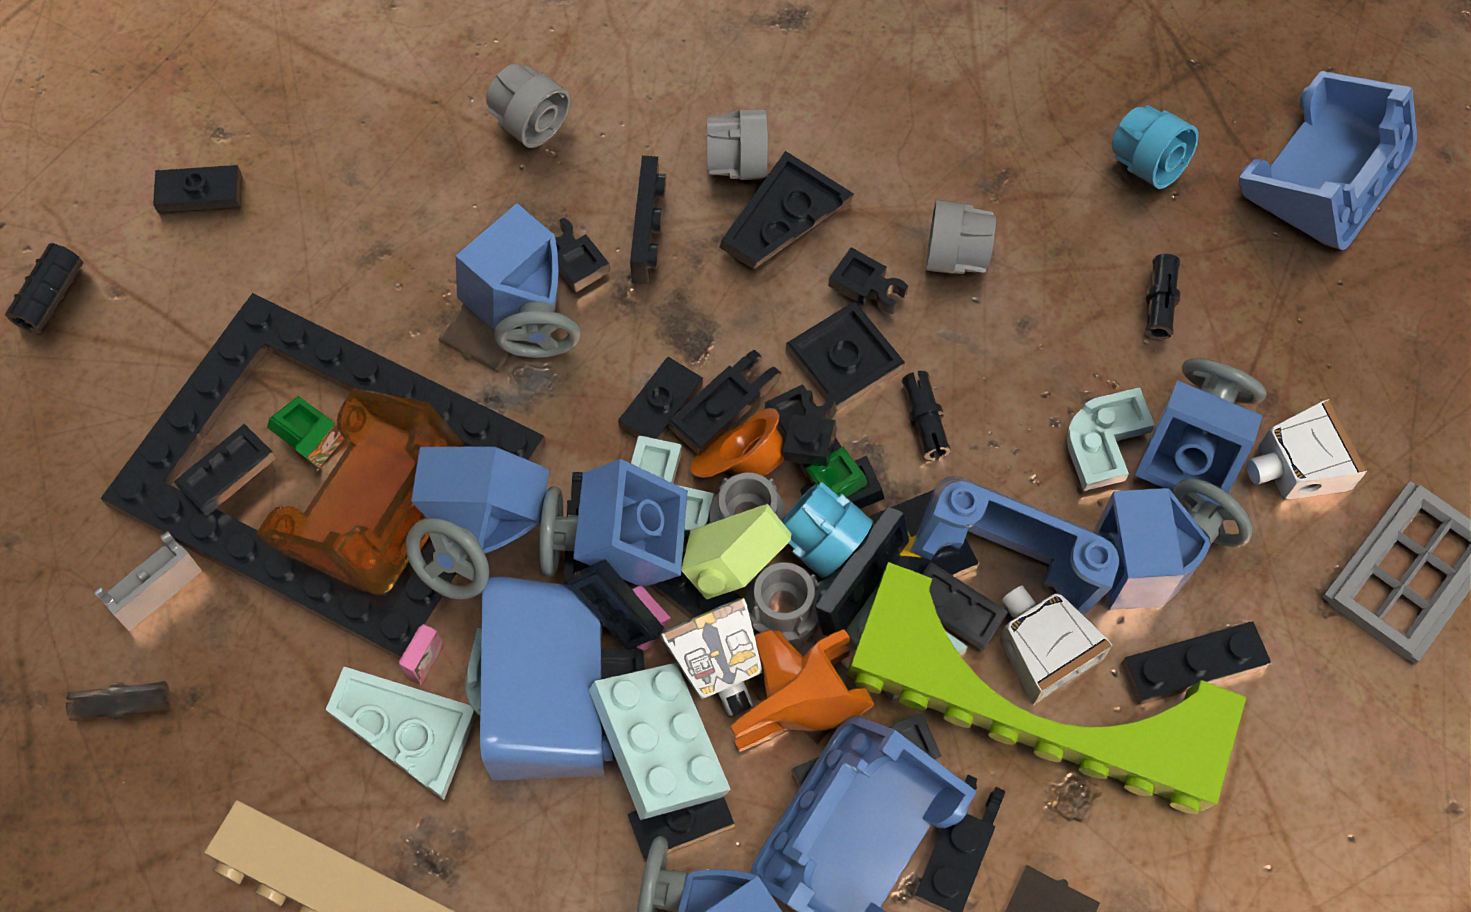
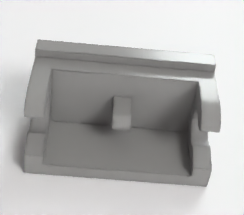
M168 531L160 537L165 545L106 592L100 586L93 591L129 632L202 572L189 553L174 540Z

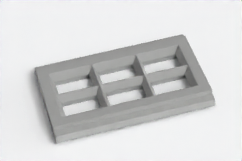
M1409 481L1322 598L1329 602L1328 605L1403 659H1408L1416 665L1471 590V544L1454 568L1432 554L1449 529H1452L1471 543V519L1420 484L1417 486ZM1420 509H1423L1442 523L1425 547H1422L1403 533ZM1397 540L1418 554L1400 581L1378 567ZM1426 561L1448 575L1429 602L1407 587ZM1372 574L1394 588L1375 615L1353 600ZM1401 594L1423 609L1405 635H1402L1383 621Z

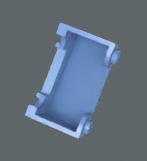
M1320 71L1310 86L1304 88L1300 97V108L1303 109L1304 123L1271 166L1268 161L1263 159H1254L1249 165H1246L1239 177V187L1242 189L1244 197L1322 244L1344 250L1355 239L1414 154L1417 143V128L1413 88Z
M949 476L938 483L930 497L910 550L911 553L931 560L935 553L944 546L951 545L960 549L969 531L1049 564L1043 585L1053 586L1057 593L1069 601L1083 616L1112 588L1119 566V556L1116 548L1111 542L1092 530L960 476Z
M501 576L489 577L488 583L482 591L480 748L482 762L491 781L605 776V761L614 760L613 750L588 690L594 681L601 680V635L605 625L570 585Z
M852 716L846 719L832 735L756 856L750 874L757 875L773 897L796 912H886L881 908L882 904L930 825L938 828H947L959 823L966 816L969 804L977 791L896 730L860 716Z

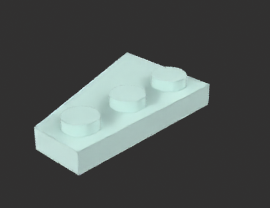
M343 667L326 707V711L331 717L443 800L477 715V712L471 705L347 667Z

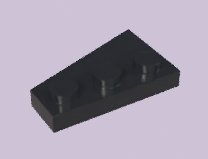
M785 151L725 234L719 248L752 269H756L851 202L854 193Z

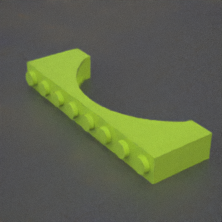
M888 562L881 575L845 675L855 679L854 684L857 687L866 688L871 693L879 694L882 690L898 695L900 696V703L916 710L924 711L929 707L945 713L943 718L946 721L960 727L970 728L974 724L989 730L988 735L1001 743L1015 745L1018 741L1034 747V754L1043 759L1061 762L1063 758L1080 765L1079 771L1090 777L1107 779V776L1123 781L1125 782L1124 788L1137 795L1152 797L1154 793L1171 800V807L1185 813L1198 814L1199 811L1202 812L1217 805L1247 697L1201 680L1187 689L1184 701L1156 716L1134 723L1110 727H1083L1062 724L1038 717L1015 706L997 694L961 658L947 636L937 615L929 591L932 578Z

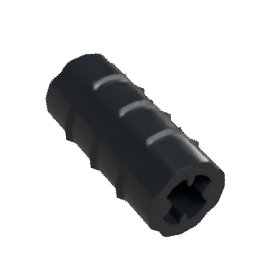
M49 243L40 259H36L35 267L30 275L25 277V283L20 291L14 295L15 299L5 313V316L16 326L34 334H40L49 319L53 318V312L60 301L65 299L64 294L69 286L75 282L74 278L83 265V261L77 254L55 243Z

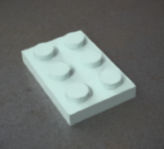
M677 663L594 681L588 690L640 820L719 799L731 790Z

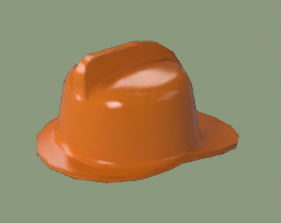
M768 408L760 411L742 425L719 437L700 456L697 454L693 459L690 468L692 474L699 478H705L724 471H728L734 476L740 473H756L765 476L784 462L782 451L785 440L776 428L779 422L777 410Z

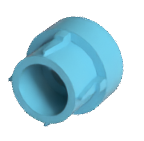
M1146 105L1145 108L1140 106L1131 110L1120 122L1112 140V150L1116 154L1114 158L1127 165L1129 172L1152 186L1162 189L1172 184L1190 163L1198 144L1199 133L1195 126L1167 110L1160 112L1149 105Z
M823 482L812 486L782 519L783 524L792 534L791 540L788 543L793 547L791 552L822 579L831 575L848 559L866 537L873 524V520L842 493L838 496Z

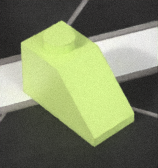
M765 504L691 530L681 571L706 599L745 587L789 543L792 534L770 506Z

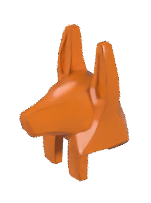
M769 629L756 634L754 637L764 672L767 699L740 717L731 725V730L737 738L734 740V744L738 751L742 752L789 730L819 732L839 727L846 719L852 716H860L872 708L874 703L866 688H859L848 691L833 665L849 657L850 654L846 646L850 642V636L845 629L818 641L805 656L789 643L780 630L773 631Z

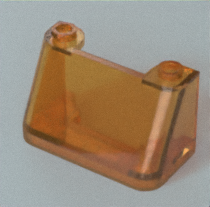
M353 388L342 404L337 416L338 430L349 443V446L303 514L293 506L280 505L268 514L256 534L270 547L359 590L382 595L393 587L409 562L406 553V537L409 530L417 522L427 519L411 502L420 447L466 446L429 402Z

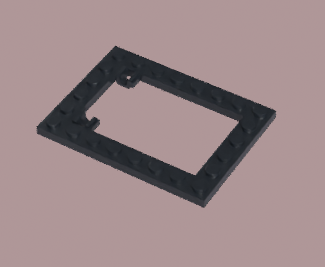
M252 293L100 499L108 507L162 535L168 531L174 540L182 546L400 660L418 628L423 624L430 627L448 598L427 586L415 573L408 558L401 569L396 566L392 569L383 564L378 557L367 553L350 579L217 509L208 516H205L181 490L171 486V484L267 351L442 437L443 439L438 447H497L534 462L546 443L545 437L512 419ZM430 536L421 548V554L426 564L433 561V553L435 552ZM443 571L438 576L456 585L462 575L456 572L447 573ZM372 580L382 584L378 592L368 588Z

